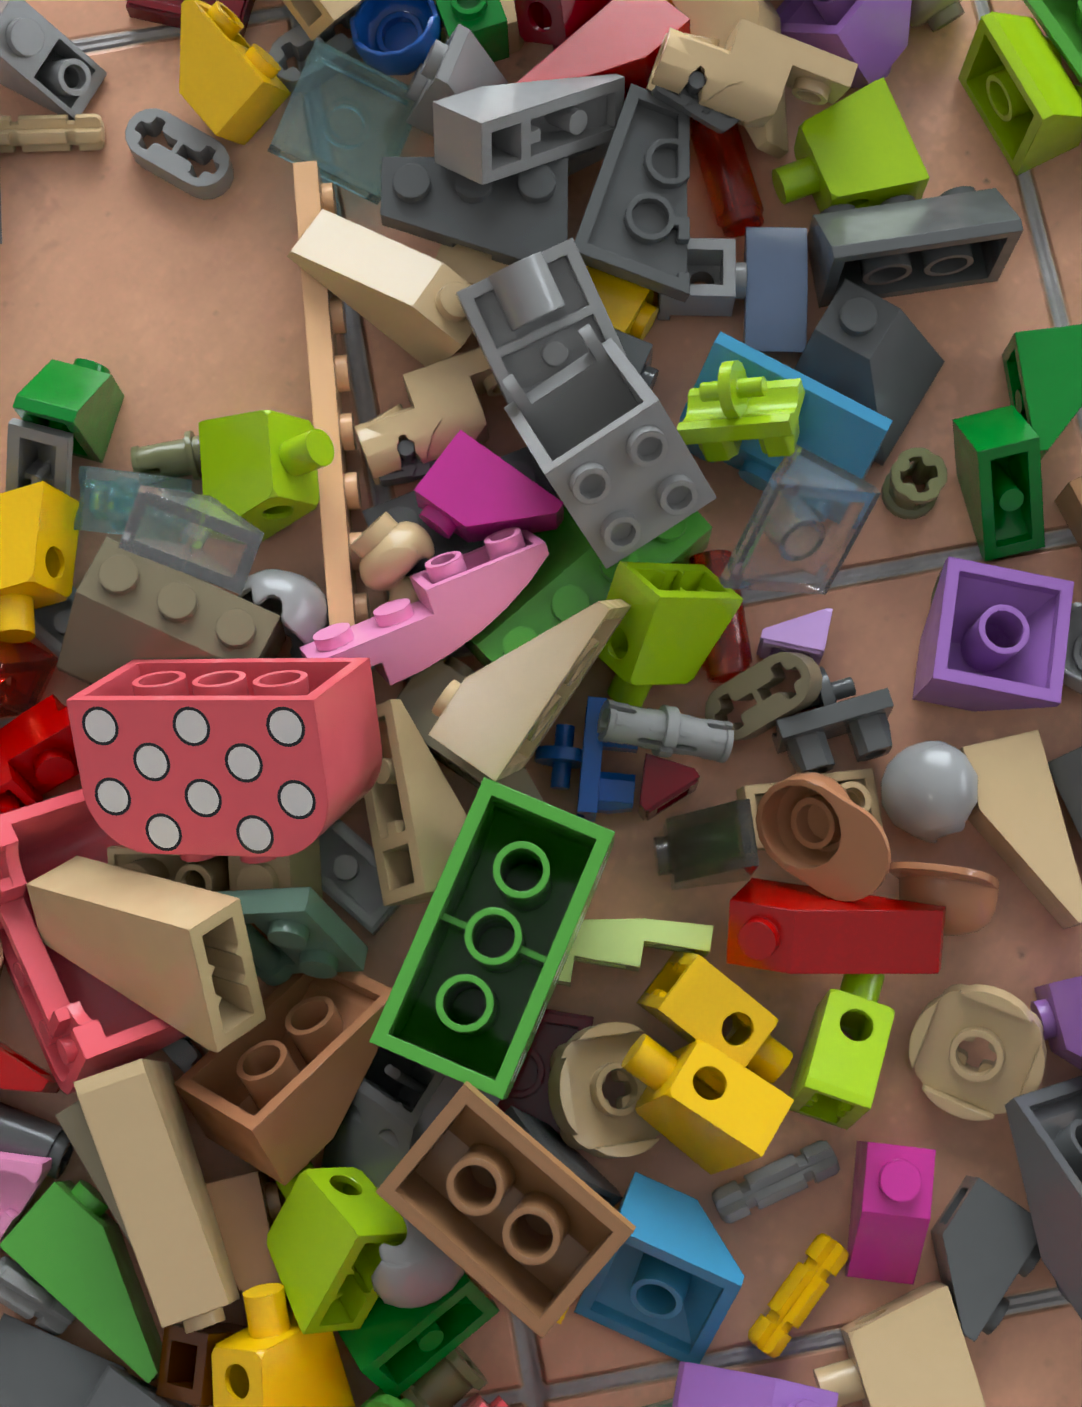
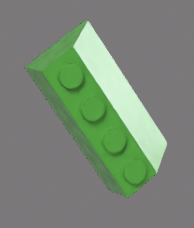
M564 507V520L556 530L533 533L546 542L549 555L534 577L498 617L464 644L484 667L592 604L606 600L619 562L608 569L605 568L566 507ZM696 511L620 561L689 564L707 549L712 526Z

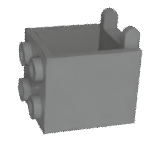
M587 324L579 329L578 333L589 349V352L527 393H524L513 374H510L501 381L514 400L504 407L505 411L544 475L605 568L608 569L717 497L657 396L615 341L609 338L601 344L591 326Z

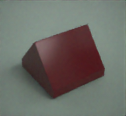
M646 753L638 813L642 820H650L694 792L700 778L696 769Z

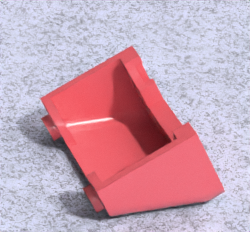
M82 789L0 814V938L4 964L50 1070L60 1089L67 1095L76 1092L73 1083L75 1081L141 1058L143 1059L186 1037L182 1032L46 946L40 937L26 884L75 856L108 863L107 848L121 845L107 835L95 821L87 807Z

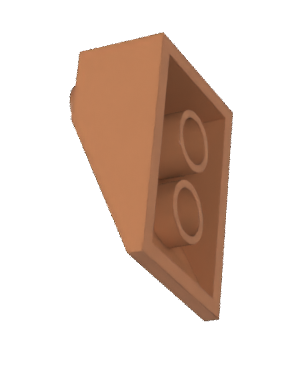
M357 971L337 972L335 977L326 979L311 977L304 973L292 974L286 982L282 983L263 1001L266 1020L218 1053L211 1050L208 1051L174 1085L207 1138L285 1186L334 1138L380 1047L369 1041L392 988Z

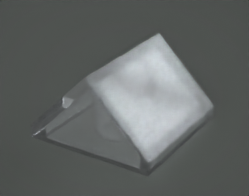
M796 444L794 453L790 456H785L770 477L719 578L720 583L724 588L826 595L881 493L874 485Z

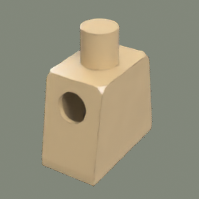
M938 1281L926 1283L841 1327V1333L849 1359L813 1369L817 1388L839 1393L837 1407L862 1400L864 1407H986L949 1287Z

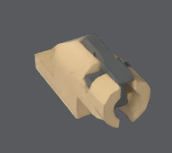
M741 19L731 32L724 48L718 46L719 39L683 33L670 27L659 49L646 89L651 90L655 98L675 110L685 113L716 133L723 134L737 123L746 127H763L775 115L785 86L792 88V94L804 102L814 105H824L827 102L834 104L850 89L858 64L745 19Z
M481 347L402 374L411 407L403 409L402 405L398 404L370 421L354 426L375 486L381 484V486L387 487L423 479L459 430L465 432L481 445L489 439L487 421L478 395L487 393L488 396H500L503 394Z

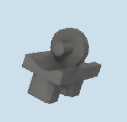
M821 666L820 671L823 680L820 694L809 707L803 710L816 707V709L776 720L777 732L772 733L777 754L787 751L789 760L797 773H826L832 770L835 765L827 739L848 734L857 762L885 756L890 752L892 740L887 719L894 704L888 688L836 703V700L856 695L854 682L851 677L830 682L825 669Z

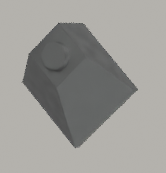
M845 278L814 329L794 370L893 420L874 460L883 466L945 361L901 308Z

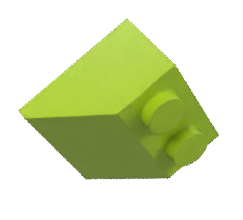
M992 11L981 16L958 79L1013 172L1018 176L1080 145L1082 141V88L1079 85H1073L1061 65L1060 53L1049 37L1043 35L1034 18Z

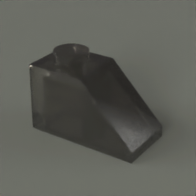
M750 799L736 800L666 818L663 826L664 836L653 837L658 876L670 874L672 890L748 881L759 867Z

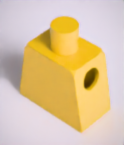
M44 481L0 493V641L6 643H23L33 640L35 638V609L64 602L72 594L81 518V502Z
M674 951L636 1002L689 1044L697 1039L705 1041L770 1084L774 1083L784 1073L793 1058V1052L770 1035L778 1022L776 1016L699 954ZM730 1015L732 1018V1028L729 1034L723 1037L722 1025L724 1020Z
M643 1034L629 1049L621 1064L622 1068L647 1085L635 1105L637 1114L710 1175L761 1158L794 1102V1099L712 1045L698 1039L671 1053L647 1034Z
M281 1283L261 1284L244 1291L243 1300L248 1327L216 1343L211 1353L213 1407H356L333 1332L303 1334L294 1313L288 1312L285 1289Z

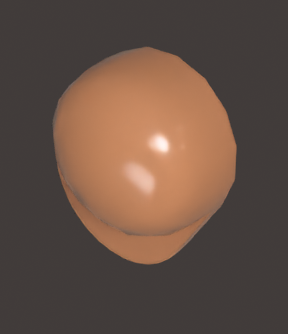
M816 772L796 773L771 786L759 801L755 819L758 838L767 854L784 870L821 894L835 900L856 901L875 892L886 879L890 869L891 852L888 838L883 828L869 812L850 800L846 790L835 779Z
M923 862L890 863L889 872L899 879V900L946 907L944 936H960L975 933L990 923L996 909L999 880L993 875L979 870Z

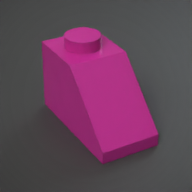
M459 430L414 489L418 507L422 509L419 514L420 519L432 530L448 539L455 533L468 543L483 541L492 533L513 527L520 528L521 531L526 529L531 533L556 530L564 520V504L561 500L462 430Z
M857 1141L847 1247L849 1257L846 1261L845 1276L914 1285L931 1218L936 1150Z

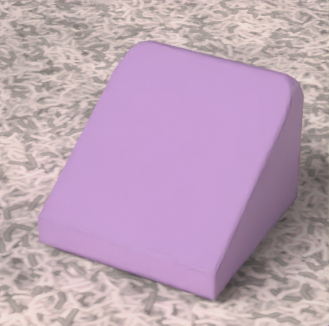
M822 609L763 628L756 655H759V658L765 659L779 652L804 653L813 658L819 666L825 651L833 609Z

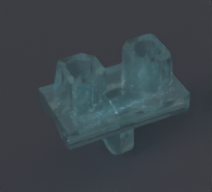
M79 466L80 501L75 516L74 530L187 542L188 529L193 525L196 497L194 492L191 491L192 480Z

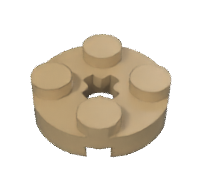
M956 984L945 989L943 994L929 1002L921 1012L910 1037L909 1058L912 1068L913 1066L915 1067L916 1075L923 1083L922 1090L931 1102L953 1116L972 1121L994 1119L995 1114L1007 1113L1005 1105L1011 1099L1038 1089L1045 1070L1047 1049L1043 1037L1042 1021L1019 998L994 986ZM976 1037L987 1040L989 1042L988 1048L996 1053L997 1059L995 1061L984 1059L980 1063L979 1068L966 1063L968 1052L959 1047L963 1040L973 1042Z
M607 1022L589 1026L576 1032L566 1043L559 1045L552 1053L550 1058L551 1071L548 1080L550 1108L560 1128L563 1141L575 1150H584L600 1158L631 1157L646 1152L661 1139L656 1138L660 1132L639 1116L635 1110V1105L647 1085L621 1067L622 1061L629 1049L643 1035L639 1032L644 1030L634 1024ZM610 1071L613 1081L623 1082L625 1086V1095L616 1098V1108L610 1106L608 1099H604L602 1093V1084L605 1083L606 1075Z

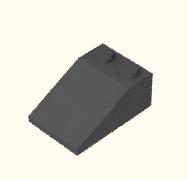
M1081 1075L1014 1097L1005 1105L1041 1259L1054 1277L1057 1288L1062 1296L1072 1304L1082 1320Z

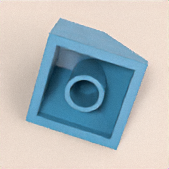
M635 1172L617 1211L636 1228L583 1290L574 1312L679 1361L700 1364L742 1287L745 1276L697 1199Z

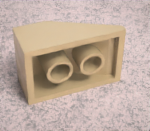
M622 599L598 601L465 677L462 683L454 679L441 693L432 709V713L439 719L428 735L495 782L523 769L631 605Z

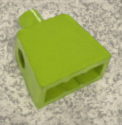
M884 77L873 81L805 120L798 128L794 145L797 161L772 170L773 185L782 204L785 205L812 195L820 213L824 209L838 204H851L855 208L876 206L889 198L899 195H911L916 200L922 199L930 178Z
M272 410L253 411L208 419L198 423L206 537L254 546L316 509L320 501L317 469L330 465L334 459L333 443L323 430L314 429L309 420Z
M620 561L606 600L622 599L631 607L598 655L616 673L608 688V695L615 702L642 707L652 685L687 684L693 680L737 612L743 598L703 564Z
M844 974L840 989H830L815 1009L788 1095L794 1099L789 1109L790 1111L848 1130L871 1109L895 1015V1010L891 1007L878 1003L885 978L884 974ZM842 1030L846 1031L852 1037L853 1040L846 1037L843 1034Z
M309 1162L285 1186L276 1181L278 1188L285 1198V1202L267 1234V1247L281 1283L284 1285L285 1293L298 1326L303 1334L360 1329L379 1297L374 1291L371 1278L382 1260L379 1247L383 1243L390 1246L402 1244L407 1237V1226L401 1214L375 1192L378 1188L362 1170L355 1167L315 1168Z

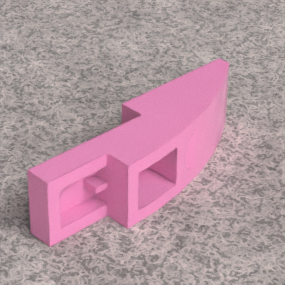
M513 527L490 534L484 539L485 546L463 555L460 551H451L437 555L425 563V570L409 576L419 601L411 603L406 598L396 599L377 607L373 611L374 617L350 626L349 623H337L325 627L313 635V642L299 647L303 658H370L371 667L374 666L390 686L450 655L498 617L527 586L549 555L546 542L526 529L521 531L520 528Z

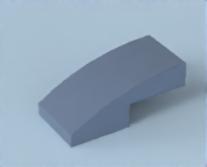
M745 227L744 262L747 263V287L744 300L743 343L758 351L803 352L807 342V228Z

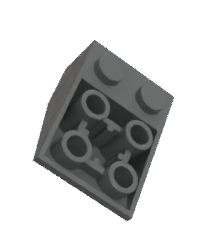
M379 1047L334 1138L325 1146L321 1168L355 1167L362 1170L371 1182L379 1188L464 1083ZM479 1090L497 1106L500 1098Z

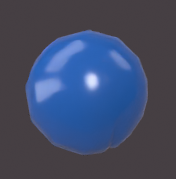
M365 0L360 4L355 15L349 20L353 45L366 65L386 76L409 75L415 72L420 63L424 64L436 39L441 41L442 22L433 0Z

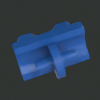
M588 696L583 748L573 747L575 726L557 724L554 745L538 746L535 750L534 761L538 764L552 767L550 788L557 790H569L571 769L581 768L576 816L595 822L597 813L632 812L636 775L601 772L602 751L637 753L638 746L599 741V733H597L598 719L602 705L607 698Z

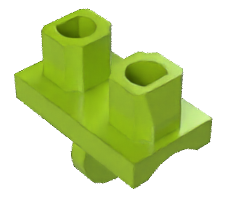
M739 360L724 361L719 367L718 381L701 382L699 388H690L686 416L683 422L678 423L677 431L686 445L698 444L707 462L730 460L738 455L742 440L758 439L762 452L767 454L768 457L790 456L795 451L800 433L798 418L805 396L801 378L766 381L764 376L747 378L743 364Z

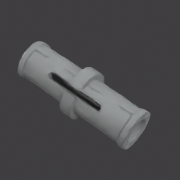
M607 699L602 705L598 719L597 733H599V741L651 749L653 755L669 758L674 753L724 763L729 758L734 743V730H731L733 724L730 721L704 719L681 714L679 709L674 706L662 705L659 709L643 708Z

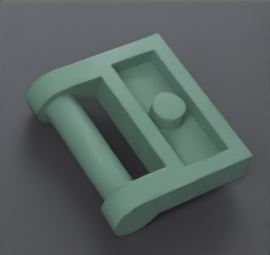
M311 887L218 892L240 898L256 974L267 985H281L292 974L304 973L311 977L326 979L335 977L337 972L364 971L368 946ZM251 923H254L267 936V939Z

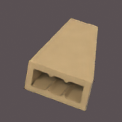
M81 856L73 857L26 884L38 931L46 946L206 1049L218 1053L266 1020L240 898Z
M141 1058L73 1082L161 1327L164 1328L182 1321L185 1333L188 1334L226 1320L223 1306L240 1299V1295L179 1095L174 1085L175 1082L169 1063Z

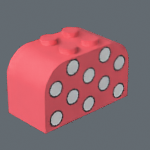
M370 658L133 659L66 700L81 786L87 807L95 821L107 835L119 844L137 852L180 855V859L185 862H200L216 856H240V861L247 864L265 863L277 857L296 854L310 846L362 799L374 786L381 770L382 744Z

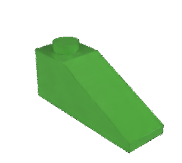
M82 1179L76 1185L70 1180L54 1182L0 1243V1247L149 1384L159 1377L162 1341L119 1225L106 1213L109 1207L100 1192L88 1182Z

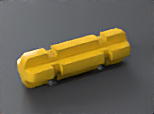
M821 1233L815 1237L805 1251V1254L809 1257L804 1264L798 1261L768 1303V1306L771 1308L766 1316L760 1314L748 1331V1338L751 1343L769 1357L776 1358L780 1356L792 1339L788 1334L793 1326L799 1329L829 1287V1284L825 1282L829 1275L832 1274L836 1277L848 1260L849 1253L846 1248L827 1234Z

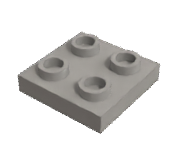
M573 237L543 252L523 258L493 273L488 278L456 292V296L507 405L514 400L501 380L513 374L524 393L541 384L589 352V349L578 333V330L587 324L591 326L601 344L612 338L626 356Z

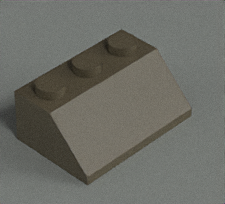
M106 536L76 590L56 667L59 671L92 685L133 659L277 658L286 641V635L280 615Z

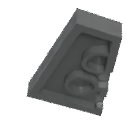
M632 83L576 235L575 243L586 266L685 303L690 295V273L687 272V244L690 240V217H687V182L690 178V116L675 110L652 95V91Z
M382 157L380 208L382 225L449 247H454L457 244L492 255L493 261L511 265L532 254L543 252L568 240V157L548 162L485 185H481L435 163L434 157Z

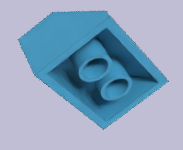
M720 331L693 388H699L701 382L718 381L719 367L722 362L739 360L743 364L747 378L764 376L766 381L801 378L805 390L798 418L800 433L792 455L768 457L767 454L762 452L758 439L742 440L738 455L723 462L738 469L741 479L749 485L767 492L774 488L795 499L794 505L804 514L822 521L827 520L829 517L840 523L871 468L893 420ZM687 403L680 416L679 423L683 422L686 416ZM698 444L686 445L691 454L707 461Z

